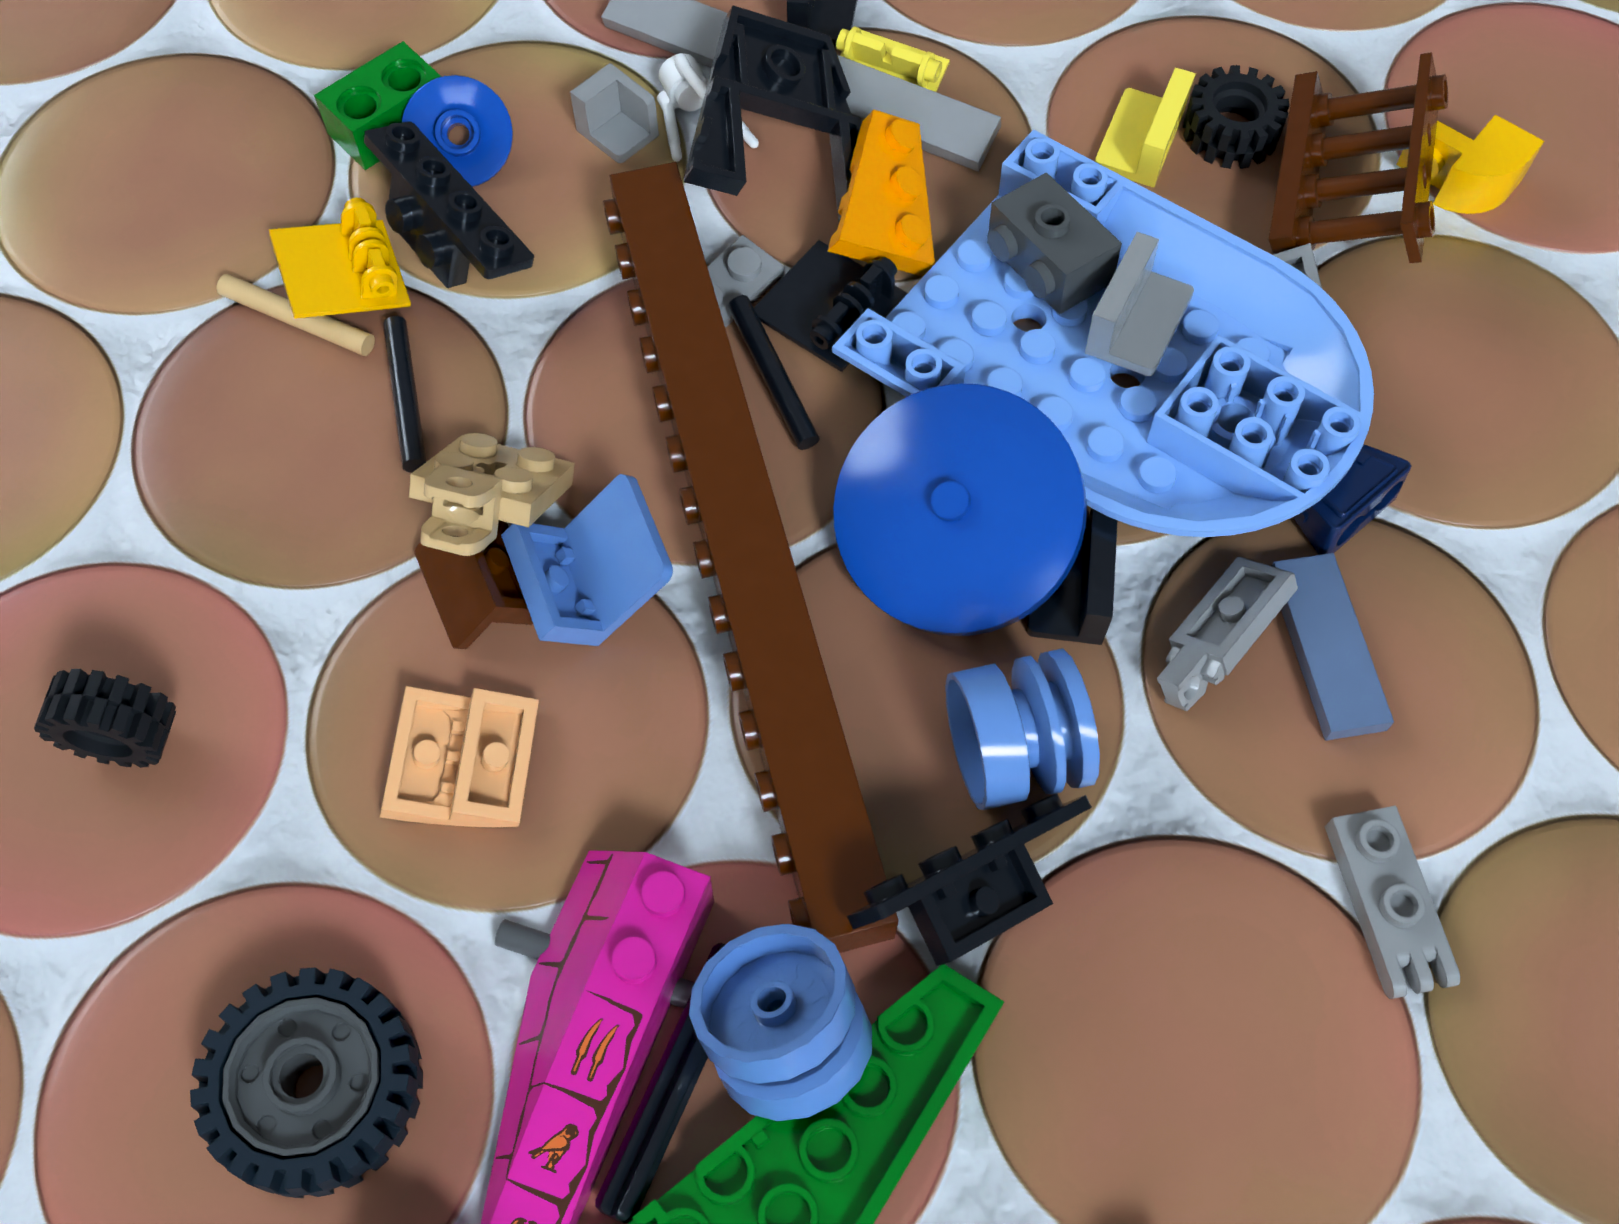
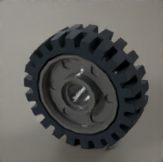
M316 967L300 968L299 976L296 977L291 976L287 972L271 976V986L265 989L257 984L253 985L242 993L246 999L242 1006L237 1008L229 1004L220 1013L219 1017L225 1024L219 1032L209 1029L201 1045L208 1050L205 1059L195 1058L192 1076L199 1081V1088L190 1090L191 1107L199 1113L200 1117L194 1120L197 1132L202 1139L208 1142L209 1146L206 1149L213 1158L223 1165L227 1171L245 1183L269 1193L293 1198H304V1195L321 1197L334 1194V1189L337 1187L350 1188L364 1180L362 1174L367 1170L377 1171L389 1160L385 1155L393 1144L400 1147L408 1135L404 1127L409 1118H416L420 1105L416 1098L417 1089H423V1071L419 1067L418 1062L422 1058L418 1043L400 1011L385 995L361 978L357 977L355 979L344 971L329 969L328 973H323ZM322 1065L323 1079L317 1090L307 1097L297 1098L295 1089L301 1074L313 1066Z

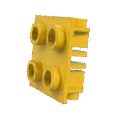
M352 198L348 200L341 213V223L269 229L270 240L294 319L411 307V302L383 220H376L377 215L374 207L364 199Z

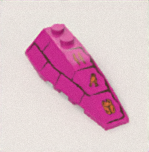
M588 851L549 935L550 944L545 952L539 956L530 976L481 1224H578L670 1008L673 990L679 978H682L714 904L710 876L647 852Z

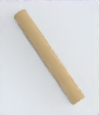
M229 274L222 275L218 280L217 293L223 297L362 356L369 355L374 347L375 338L372 334L327 315L294 319L288 299Z

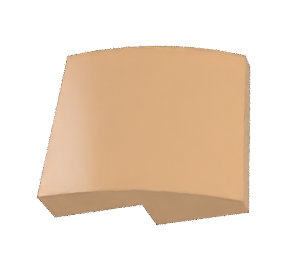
M406 686L380 818L467 827H518L523 806L539 700L474 688L471 697Z

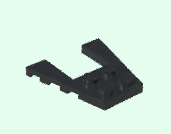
M734 5L731 7L723 21L684 174V183L735 196L739 194L747 182L741 109L829 133L838 213L841 198L849 188L852 176L849 168L862 120L860 117L853 116L849 109L846 98L851 91L830 35ZM838 214V222H840L841 215Z

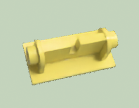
M856 26L852 27L851 30L843 28L836 42V49L842 51L840 56L937 92L950 63L949 59L935 55L932 52H926L875 35Z

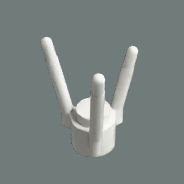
M684 53L668 58L659 69L658 75L664 90L657 95V101L663 110L671 158L675 162H679L682 159L675 109L681 108L683 111L691 112L701 108L709 80L705 77L696 59ZM742 121L744 141L751 148H757L759 145L758 139Z

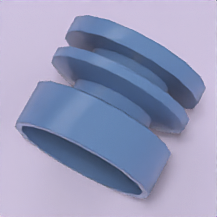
M1063 648L1040 653L1038 662L1031 655L1015 659L1011 677L1012 690L1003 672L995 663L947 674L945 684L946 708L955 755L968 793L978 810H988L1026 801L1030 791V769L1045 794L1061 793L1066 782L1071 788L1095 785L1099 776L1100 751L1093 709L1083 678L1073 658Z

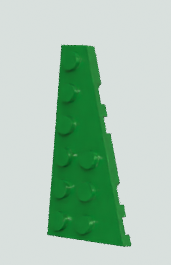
M940 965L877 1017V1020L872 1024V1055L862 1077L837 1104L808 1118L774 1121L759 1116L754 1117L700 1161L691 1173L658 1200L654 1199L632 1217L633 1220L628 1224H874L1000 1012L1004 1001L947 965Z

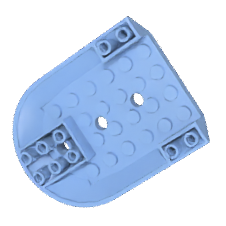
M1034 129L1002 163L998 196L887 317L884 318L867 308L832 346V353L905 397L932 387L964 383L995 387L1025 399L1049 417L1069 443L1083 476L1087 506L1128 525L1177 536L1216 537L1242 534L1279 524L1302 513L1326 496L1347 474L1362 449L1373 413V379L1365 348L1346 314L1317 283L1272 254ZM1047 172L1122 243L1117 268L1136 232L1159 239L1152 272L1193 286L1194 292L1154 375L1145 376L1085 354L1092 315L1106 288L1059 315L1043 298L1036 297L1029 290L1025 280L1007 262L1000 261L991 251L987 243L992 202ZM1020 319H1032L1037 321L1042 328L1027 332L1018 329L1013 323ZM1116 374H1129L1138 379L1140 385L1123 388L1115 384L1111 377Z

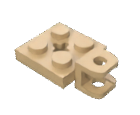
M469 433L461 435L410 475L409 498L433 503L432 516L421 527V544L462 556H471L483 551L497 538L498 520L529 528L572 486L575 463L556 459L553 452L543 448L527 447L516 449L497 444L498 442L494 437L486 434Z

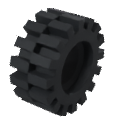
M1231 65L1228 74H1225L1223 68L1219 67L1213 69L1211 77L1207 73L1201 76L1198 84L1194 85L1183 121L1185 141H1193L1190 149L1196 155L1205 150L1204 161L1210 164L1214 162L1216 157L1223 159L1221 167L1231 169L1233 161H1238L1240 169L1249 168L1252 159L1258 165L1265 161L1267 154L1271 156L1278 144L1290 106L1289 99H1283L1286 92L1283 87L1279 85L1272 88L1273 77L1267 74L1260 80L1256 78L1259 70L1249 67L1248 74H1241L1240 65ZM1221 113H1236L1250 121H1234L1226 118Z
M71 669L70 673L62 670L57 672L56 676L53 675L34 730L40 733L39 737L44 741L54 742V747L61 750H74L73 755L84 759L87 756L97 758V762L108 765L110 761H115L119 766L131 767L132 763L140 768L149 767V764L156 765L161 759L176 714V706L173 702H167L168 697L161 692L150 693L152 688L143 683L137 685L128 683L129 678L117 675L116 679L107 677L105 672L92 670L90 675L82 669Z

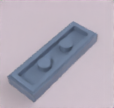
M1334 553L1273 562L1272 567L1295 574L1298 589L1281 611L1324 740L1387 731L1394 723Z

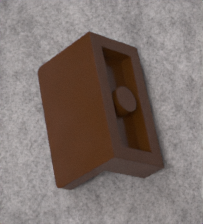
M498 520L497 538L483 551L471 556H462L422 545L421 542L415 548V556L454 649H467L492 622L533 624L501 536L509 527L507 522Z

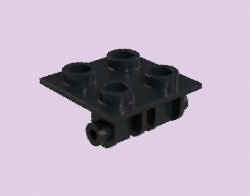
M818 240L763 297L754 309L762 323L843 372L850 363L832 353V346L867 308L886 318L908 293L895 286L894 276L897 273V268L890 259L886 257H880L878 260L872 259L863 267L846 256L827 252L829 246Z

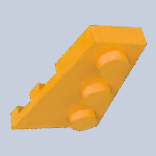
M873 109L861 123L849 168L852 173L849 188L841 198L838 214L841 215L837 231L831 236L827 252L865 262L886 257L895 264L897 270L924 276L935 264L920 125Z

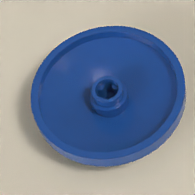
M964 383L941 385L919 391L896 402L876 417L858 437L848 453L839 474L833 506L834 529L840 555L849 574L861 591L877 607L908 626L925 632L948 636H971L989 633L1023 619L1045 603L1059 588L1070 572L1082 545L1087 516L1086 491L1079 464L1069 443L1050 418L1037 407L1015 394L991 386Z

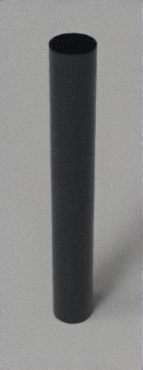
M740 295L733 298L728 304V309L798 449L805 450L813 447L819 442L820 438L747 295Z
M391 316L384 320L383 327L403 470L413 473L426 463V455L407 322L403 317Z

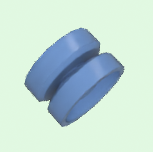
M780 924L760 927L729 941L705 963L692 987L689 1016L697 1038L710 1061L714 1063L719 1078L729 1096L749 1114L774 1121L808 1118L837 1104L860 1081L872 1055V1025L855 991V986L836 945L815 929L792 924Z

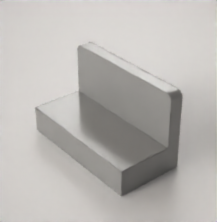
M1136 232L1092 315L1085 354L1145 376H1152L1192 299L1194 288L1189 284L1152 272L1159 239Z

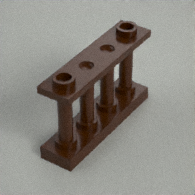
M1432 52L1420 54L1416 85L1332 97L1330 92L1323 93L1318 71L1295 75L1268 239L1273 254L1311 243L1312 250H1314L1316 244L1403 234L1409 263L1422 262L1424 238L1433 237L1435 232L1433 202L1428 200L1438 110L1447 109L1448 107L1447 77L1445 74L1436 75ZM1414 108L1412 125L1334 137H1327L1325 134V128L1333 126L1334 120ZM1409 149L1407 167L1322 179L1319 175V168L1327 166L1328 160ZM1404 191L1402 211L1315 221L1312 216L1313 208H1320L1322 201Z

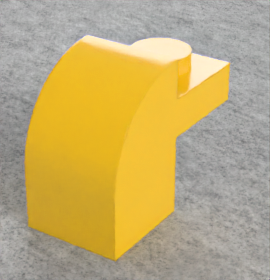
M1497 115L1493 116L1474 140L1437 120L1430 184L1440 189L1433 205L1447 211L1463 214L1482 213L1500 206L1523 180L1544 140ZM1409 149L1402 151L1396 164L1401 168L1407 167Z

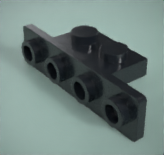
M393 123L389 126L365 131V145L392 174L389 200L385 205L386 218L394 232L399 233L417 253L421 263L426 268H429L446 288L467 282L470 263L486 279L497 278L533 266L534 254L414 123Z
M1058 793L1050 795L1020 810L1026 822L1012 828L1009 820L1005 819L970 836L976 848L962 856L957 846H953L918 863L923 874L922 877L907 884L903 874H899L863 892L868 905L847 916L852 929L885 919L908 907L936 966L950 963L1053 904L1024 844L1092 808L1087 796L1084 795L1062 804Z

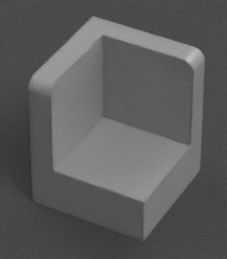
M609 63L570 91L576 130L617 163L625 162L659 136L655 98L613 64Z

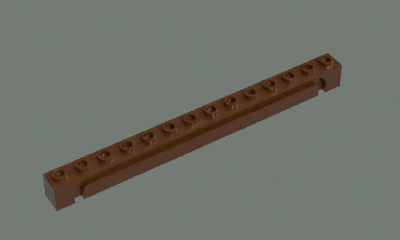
M677 162L611 174L609 176L613 199L603 200L606 221L610 235L621 233L623 244L615 245V252L622 280L633 278L635 285L634 290L627 291L634 326L645 324L648 337L639 338L646 372L658 371L661 385L652 387L659 421L671 420L674 435L665 437L673 473L684 471L688 487L679 489L687 525L698 523L703 540L693 542L700 576L702 579L713 576L717 595L708 597L716 634L728 632L732 652L723 654L729 686L732 692L743 689L748 710L738 712L747 751L759 748L764 771L754 773L763 812L776 811L781 833L771 835L775 860L780 876L792 873L799 898L788 900L792 924L815 929L832 941L839 953L895 939L899 922L897 913L856 929H852L847 918L849 914L868 905L863 894L864 891L887 879Z

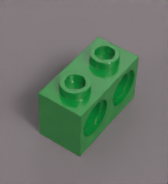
M402 41L316 93L314 97L328 135L364 170H367L380 162V160L365 145V131L389 126L393 123H402L404 110L413 94L424 84L442 76Z

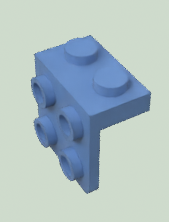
M620 474L616 476L565 528L535 523L529 528L511 524L501 535L539 641L599 646L670 581L673 574L671 561L638 481L635 477Z

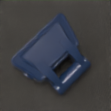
M1363 444L1353 465L1336 487L1319 502L1293 517L1318 555L1335 553L1395 501L1412 467L1411 463L1403 458Z

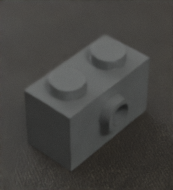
M1047 172L991 204L987 243L991 251L1000 261L1007 262L1025 280L1029 290L1036 297L1043 298L1059 315L1109 285L1116 272L1122 243Z

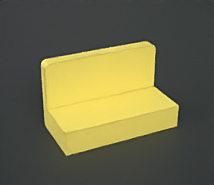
M1175 67L1163 98L1132 88H1126L1097 153L1095 162L1133 182L1154 188L1185 113L1196 73Z

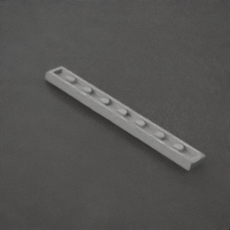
M610 0L601 18L605 27L674 54H689L696 59L697 63L712 68L723 21L728 13L695 0ZM837 55L851 91L846 101L853 116L860 117L863 121L874 109L918 123L920 125L922 150L979 172L1001 128L1000 116Z

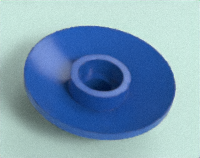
M443 76L431 80L420 87L406 105L402 123H414L472 187L489 181L505 165L512 148V123L503 101L487 85L465 76ZM456 126L467 128L469 130L468 141L463 145L453 144L449 139V133L452 128Z

